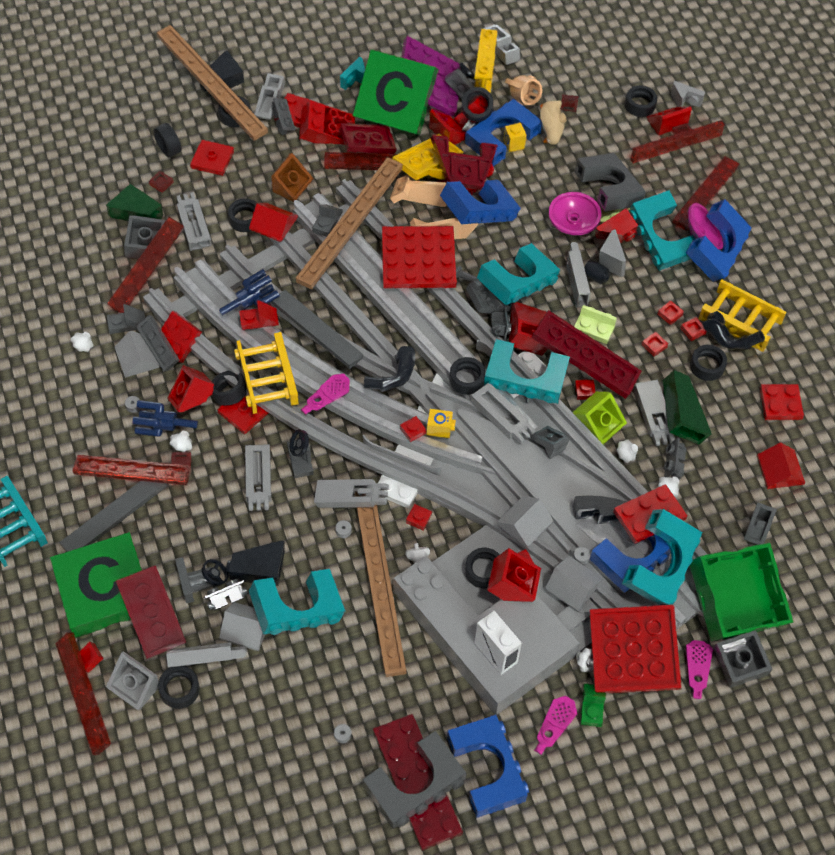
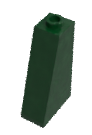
M673 370L662 380L669 433L700 445L712 435L690 377Z

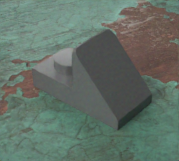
M328 204L319 205V216L312 227V232L327 237L338 222L343 209Z
M123 304L124 313L107 315L109 333L115 334L138 330L136 326L145 319L144 311Z
M549 426L542 428L532 435L534 442L545 446L549 459L563 452L570 440L568 435Z
M757 502L744 540L758 545L764 544L777 509Z

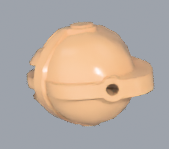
M520 75L513 80L507 78L505 81L510 87V95L521 105H534L542 96L541 83L531 75Z

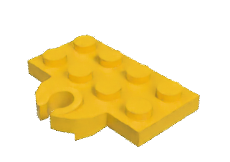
M431 139L392 158V160L403 164L402 170L416 181L426 175L437 179H445ZM449 141V152L463 154L461 149Z

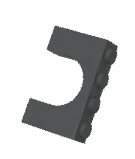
M615 153L577 159L575 174L582 182L609 180L617 184L600 187L597 202L605 212L630 208L632 203L645 198V189Z
M436 731L419 741L417 745L418 752L433 773V781L425 791L418 794L401 792L394 786L382 767L363 779V787L392 829L397 826L399 828L403 827L410 821V817L416 813L417 815L424 813L428 809L429 804L434 801L436 803L440 802L446 797L448 791L451 789L457 790L465 783V770Z

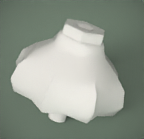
M76 332L70 338L73 347L78 349L79 352H89L90 348L93 347L91 336L87 332Z
M183 430L170 436V445L175 450L185 452L192 449V440L189 438L187 431Z
M629 440L618 443L616 451L619 454V458L628 463L635 460L638 446Z
M677 477L659 478L658 487L666 484L672 494L677 497L679 494V479Z
M418 543L414 544L415 548L405 552L406 557L414 563L425 556L428 557L430 554L429 548L419 547Z
M585 648L582 652H578L576 660H578L577 664L580 667V671L592 672L594 669L592 648Z

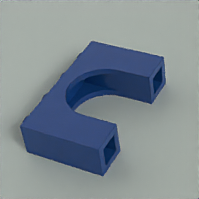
M513 99L505 103L497 111L492 112L486 120L479 122L466 132L465 144L478 155H480V144L482 142L498 145L492 160V165L495 166L505 159L507 146L495 138L491 132L498 128L521 123L526 133V139L530 141L541 133L542 121Z
M486 180L482 190H480L479 195L486 204L472 197L461 181L447 182L440 194L461 224L513 221L521 209L499 180Z
M726 199L713 204L706 216L722 235L723 251L718 250L706 236L693 240L686 251V254L713 282L719 279L723 280L728 276L731 266L735 263V259L742 250V245L748 239V234L752 229Z
M653 535L647 538L652 545L653 552L644 558H630L619 551L606 538L592 550L590 560L625 593L629 588L622 585V581L629 565H641L653 572L655 566L658 564L663 565L667 561L671 550L665 540L657 535Z
M497 715L450 729L447 732V740L454 757L476 750H487L495 754L502 763L503 774L496 782L470 791L469 799L476 818L526 802L527 794L529 793L526 781H522L519 774L521 773L519 762L517 760L514 761L511 754L513 753L510 740L506 741L504 733H506L505 726L502 721L498 720Z

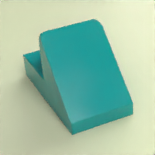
M359 57L340 75V88L346 90L355 81L362 84L365 73L362 57Z

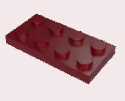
M156 565L116 580L147 659L186 643Z

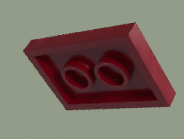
M341 123L339 129L347 152L396 153L397 147L389 126Z

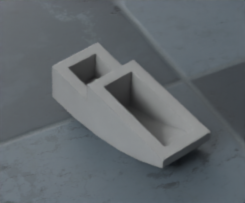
M497 24L483 28L498 30L495 53L504 64L508 65L520 61V48L512 43V37Z
M267 74L265 85H262L254 115L256 117L272 119L274 113L271 105L273 98H281L285 86L284 76Z

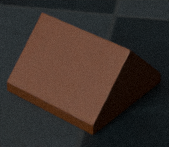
M290 153L271 176L273 193L294 202L314 178L294 154Z

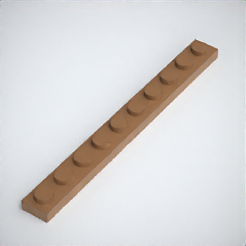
M171 25L157 32V37L254 141L268 133V128Z
M387 157L297 275L296 283L311 290L400 173L403 164Z
M355 492L354 496L362 497L366 496V494L359 495L358 492ZM374 505V507H356L385 677L406 674V666L377 505Z

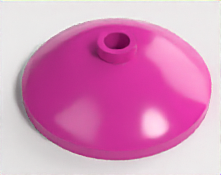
M580 192L563 193L557 196L549 206L548 214L553 226L569 235L587 234L593 231L601 220L599 204L592 197Z
M692 204L687 214L690 234L695 239L706 236L718 250L722 249L724 246L722 235L717 227L706 217L709 211L701 204Z

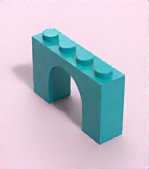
M670 190L632 203L629 209V213L638 224L637 233L642 237L644 247L649 251L652 262L659 271L691 260L686 251L691 242L695 240L694 236L691 235L677 241H666L655 233L652 222L655 219L672 214L677 206Z
M531 243L519 248L514 260L529 277L523 278L512 275L495 259L482 264L477 279L500 301L508 305L512 302H517L525 296L528 297L536 291H541L544 287L554 285L558 280L560 269Z
M496 339L485 374L484 386L489 383L496 389L507 391L510 394H519L531 399L536 398L547 403L558 404L570 357L551 352L545 373L538 378L525 379L517 376L510 367L514 343Z
M664 509L653 510L645 529L666 541L671 550V564L668 570L661 576L641 565H629L622 585L657 605H673L677 599L680 585L685 580L687 568L693 561L694 551L700 544L702 532Z
M324 569L310 573L306 584L313 601V607L304 611L291 609L283 603L273 578L253 581L249 594L263 635L270 633L276 635L287 630L297 631L304 627L315 628L321 624L329 623L332 625L338 623L345 613V608L331 570Z

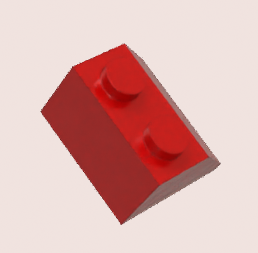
M627 208L596 227L595 237L606 240L611 231L616 229L620 243L624 241L629 242L635 237L634 234L637 233L638 224Z
M183 365L167 399L178 412L182 413L206 402L213 393L214 384L203 372Z
M508 548L494 559L487 591L503 601L533 602L536 599L541 568Z

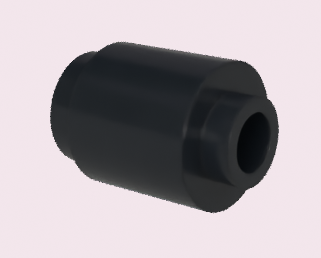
M590 260L584 266L587 278L600 285L608 281L610 277L609 268Z

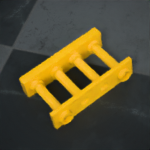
M481 29L474 78L476 79L475 87H482L491 93L498 30Z
M721 279L717 289L719 296L712 306L704 304L698 319L704 322L710 313L718 311L723 315L728 331L734 337H742L758 332V330L750 326L758 314L768 318L761 329L765 340L752 347L764 352L771 338L767 335L775 322L780 325L783 323L787 312ZM726 297L736 302L728 315L718 310ZM742 306L752 310L744 323L735 319Z
M274 333V341L271 344L242 349L240 340L236 341L235 357L236 360L241 362L249 394L246 396L248 407H252L253 414L257 413L256 403L286 398L290 400L291 406L299 404L298 393L282 333ZM270 351L277 352L278 354L275 359L246 365L244 358ZM276 366L282 369V372H279L278 375L250 380L248 372ZM277 382L286 384L284 390L254 396L252 389L253 387Z

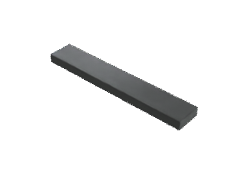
M286 290L279 294L280 297L272 301V304L349 369L363 359V354Z
M153 471L60 541L61 547L68 552L93 544L165 489L167 483Z

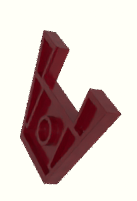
M432 134L430 139L446 181H461L465 188L482 190L498 145L482 142L480 144V156L449 152V137Z

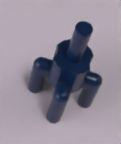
M264 269L242 281L244 288L235 293L237 299L218 309L222 316L240 305L246 309L255 304L258 308L257 300L268 304L280 297L272 284L259 290L272 282Z
M137 400V408L152 409L155 412L140 410L139 417H133L132 424L154 427L136 426L135 434L160 437L163 430L173 431L176 426L198 428V421L179 419L176 412L164 411V404Z

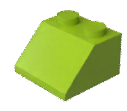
M596 391L572 412L602 444L606 443L627 424L611 392Z

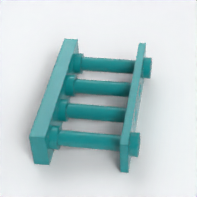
M8 475L1 478L3 487L0 490V499L10 497L12 501L9 502L10 505L0 509V518L13 511L15 513L19 511L21 516H19L18 520L0 529V538L22 526H28L30 531H28L27 535L0 549V561L4 567L8 566L4 556L27 543L37 541L40 547L48 544L45 534Z

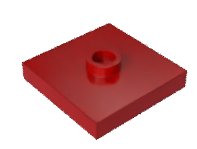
M201 140L190 163V168L223 176L234 153V147Z
M246 396L235 404L222 405L217 409L218 414L244 435L269 414L257 404V413L253 414L252 407L247 405Z

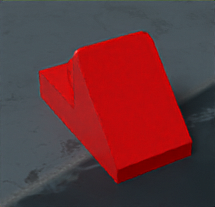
M257 300V309L239 311L242 330L279 326L277 308Z

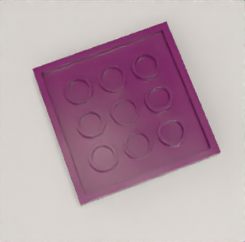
M407 35L404 39L401 58L439 69L428 104L453 117L457 112L459 95L445 81V77L456 69L461 71L459 63Z

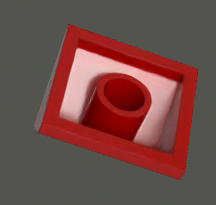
M691 106L673 107L649 115L647 120L658 136L688 126L692 108Z
M435 109L430 110L429 128L435 135L440 134L441 136L449 137V141L454 145L465 140L466 131H462L463 128L450 115Z
M257 203L249 230L281 242L297 220L298 215L269 203Z
M780 442L757 454L767 489L805 484L794 449Z

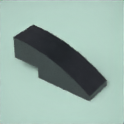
M575 496L573 509L576 520L596 517L597 524L619 522L613 511L615 507L626 503V501L605 496Z

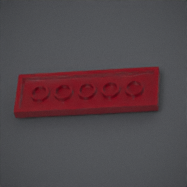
M549 310L531 337L552 352L569 356V363L625 399L630 395L642 372Z
M410 714L373 728L374 736L395 787L406 794H418L425 791L433 781V773L417 750L418 742L423 737L414 715ZM448 795L438 803L434 801L429 804L428 809L420 815L416 813L409 818L421 851L463 835L462 828Z

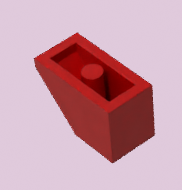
M477 95L468 103L469 110L474 114H481L488 107L487 100L481 95ZM463 110L454 118L462 128L469 121L464 115Z

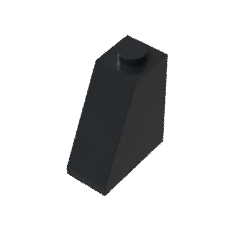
M228 50L224 51L210 65V68L230 89L244 83L243 70ZM200 83L201 90L203 92H206L209 97H212V95Z
M277 541L232 553V558L227 561L226 572L229 573L230 580L237 579L238 581L253 583L255 580L273 578L275 585L279 586L285 555L284 541Z

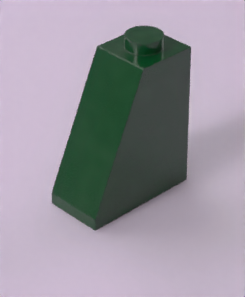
M129 184L106 204L108 216L119 220L129 221L130 215L161 219L163 216L162 205L132 184Z

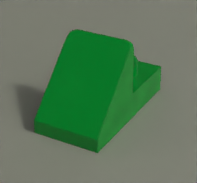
M583 684L580 725L602 727L606 693H595V685Z

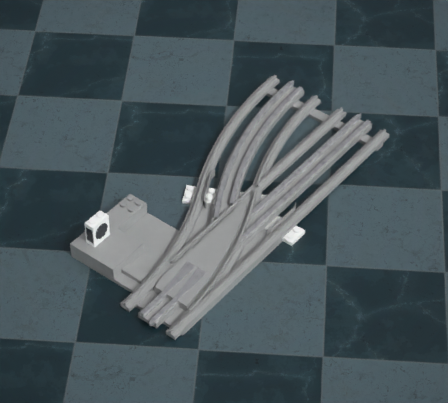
M342 180V185L336 188V193L346 202V204L339 207L343 209L339 220L361 193L351 180ZM319 193L314 195L313 201L305 206L298 200H294L295 209H293V213L298 215L297 221L304 228L293 234L288 231L281 242L270 238L274 245L249 259L235 245L232 247L226 245L225 251L220 253V258L230 270L220 276L215 273L205 260L202 261L201 259L195 262V268L186 273L179 267H175V285L185 296L171 303L159 288L156 290L150 288L148 289L149 294L143 296L144 302L152 310L154 317L162 327L172 311L178 312L185 318L199 310L234 344L237 345L236 341L240 340L242 349L271 344L274 341V333L281 332L274 326L242 330L239 311L253 309L249 306L244 309L240 305L223 316L218 309L237 299L233 290L241 286L243 280L262 269L267 271L288 259L300 272L312 257L305 248L315 242L321 245L326 239V236L312 232V227L319 216V205H333L323 194ZM375 206L364 219L366 225L381 240L382 226H394ZM355 231L334 261L437 374L433 381L430 382L423 379L413 368L409 381L403 386L397 387V389L411 395L419 404L418 409L396 401L374 389L364 388V384L348 375L346 376L350 379L349 393L326 405L325 408L368 431L399 444L395 452L372 443L365 435H363L362 443L308 413L305 415L300 408L295 405L291 406V403L284 398L256 404L293 429L305 430L308 437L351 461L382 474L378 483L389 485L388 490H381L388 492V497L385 499L410 509L416 495L419 494L483 526L433 562L425 556L394 577L393 592L494 715H498L576 657L578 652H582L585 648L592 645L590 609L657 606L654 602L631 589L624 593L590 559L584 566L603 578V580L580 612L545 589L555 567L568 556L573 558L574 552L578 547H586L591 554L592 550L607 538L619 551L630 558L639 559L650 555L653 552L650 541L646 538L634 544L620 521L597 524L596 517L576 520L573 509L575 496H605L628 502L648 491L560 399L558 404L547 403L544 400L531 399L523 395L510 394L507 391L498 390L528 419V423L536 432L549 426L570 437L566 449L551 459L548 458L545 446L534 442L531 434H529L530 437L528 439L524 438V442L521 444L514 438L509 440L471 403V395L473 394H461L456 392L450 385V367L453 362L463 357L474 359L476 357L411 288H383V258ZM325 272L314 286V289L371 351L363 349L342 336L363 354V359L354 366L375 378L395 376L398 370V364H396L398 351ZM272 282L268 283L267 285L259 289L261 290L264 287L272 284L274 289L277 290L279 294L282 292ZM427 288L477 341L476 349L483 351L491 358L496 339L504 340L499 335L493 334L492 328L454 288ZM272 301L268 303V305L275 307ZM277 309V313L281 317H283L286 321H288L291 325H293L299 331L304 333L306 336L311 338L313 341L318 343L304 330H302L297 324H295L291 319H289L285 314H283L279 309ZM282 333L296 389L310 398L332 375L343 373ZM203 334L195 338L196 343L190 347L191 352L217 375L229 370L237 375L241 373L244 376L242 368L213 345ZM270 351L251 355L250 357L257 362L275 359L278 354L277 352ZM513 351L510 367L517 376L525 379H534L545 373L547 366L534 353L523 351L517 355ZM281 367L266 368L274 375L282 372ZM463 369L456 373V377L466 383L475 382L479 377L471 369ZM249 374L250 380L256 379V378H254L252 375ZM224 376L227 383L232 387L237 385L238 381L234 376ZM265 385L252 388L254 396L274 392ZM317 398L314 401L319 402L321 399ZM430 409L453 412L452 419L456 420L455 431L450 433V438L425 434L410 443L400 430V424L415 416L418 417L427 429ZM510 417L507 419V421L512 420L514 425L517 424V423H516L513 419H511ZM522 496L540 498L553 519V523L528 548L497 525V521ZM698 546L692 558L695 559L708 554ZM484 547L494 549L499 554L508 548L516 553L526 549L534 564L541 568L535 601H503L487 591L488 588L475 587L469 582L465 573V563L469 554L478 548ZM671 554L668 555L669 558L663 565L658 564L654 567L653 573L661 576L668 570L671 564ZM487 558L476 560L472 566L473 572L482 578L490 577L493 561ZM690 566L687 568L685 580L680 585L677 599L673 604L676 630L697 614L704 616L698 594L696 593L697 590Z

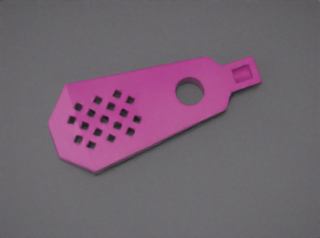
M344 373L332 375L307 399V405L301 411L306 415L311 410L317 411L349 393L350 379ZM317 398L321 399V401L316 402L314 400Z
M693 640L686 645L689 686L694 689L693 698L697 700L702 699V690L707 687L713 653L711 646L705 641ZM694 677H700L701 682L695 681Z
M567 696L553 699L538 733L537 740L539 743L534 750L535 752L542 755L546 747H552L577 716L574 700ZM545 732H551L552 737H546Z

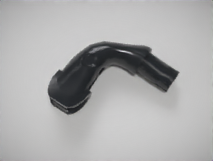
M718 311L710 313L707 320L703 322L704 329L708 333L710 332L713 338L725 348L748 350L753 345L765 340L762 331L748 336L734 337L728 331L723 315Z
M411 346L400 347L397 352L396 364H398V370L395 376H382V378L365 376L364 388L377 389L384 392L403 386L409 381L415 366L414 348Z

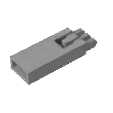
M194 192L190 193L191 198L189 199L187 193L183 194L184 200H181L180 195L176 196L179 217L190 251L212 246L207 225ZM192 211L195 212L197 220H193Z
M572 242L566 262L576 308L583 305L588 307L591 293L578 244Z
M658 380L635 383L634 393L649 437L653 438L655 446H660L659 439H661L662 445H667V438L669 443H672L675 439L673 434L669 433L665 399ZM653 414H655V416H659L656 418V422H658V425H655L652 416Z
M486 384L471 395V403L509 440L514 438L521 444L524 442V438L528 439L530 437L529 434L533 435L536 433L535 429L528 423V419L491 384ZM510 417V418L513 419L517 424L514 425L512 420L507 421V419Z
M270 444L245 446L246 500L249 503V511H253V504H257V511H261L262 503H264V509L269 510V502H272ZM254 485H263V492L261 487H256V492H254Z
M374 479L317 480L314 503L318 508L386 505L387 499L385 498L388 497V492L381 490H388L389 485L386 483H376ZM358 492L359 495L366 494V496L353 497V494Z
M231 642L170 649L166 653L168 667L244 658L247 649L244 646L232 648Z

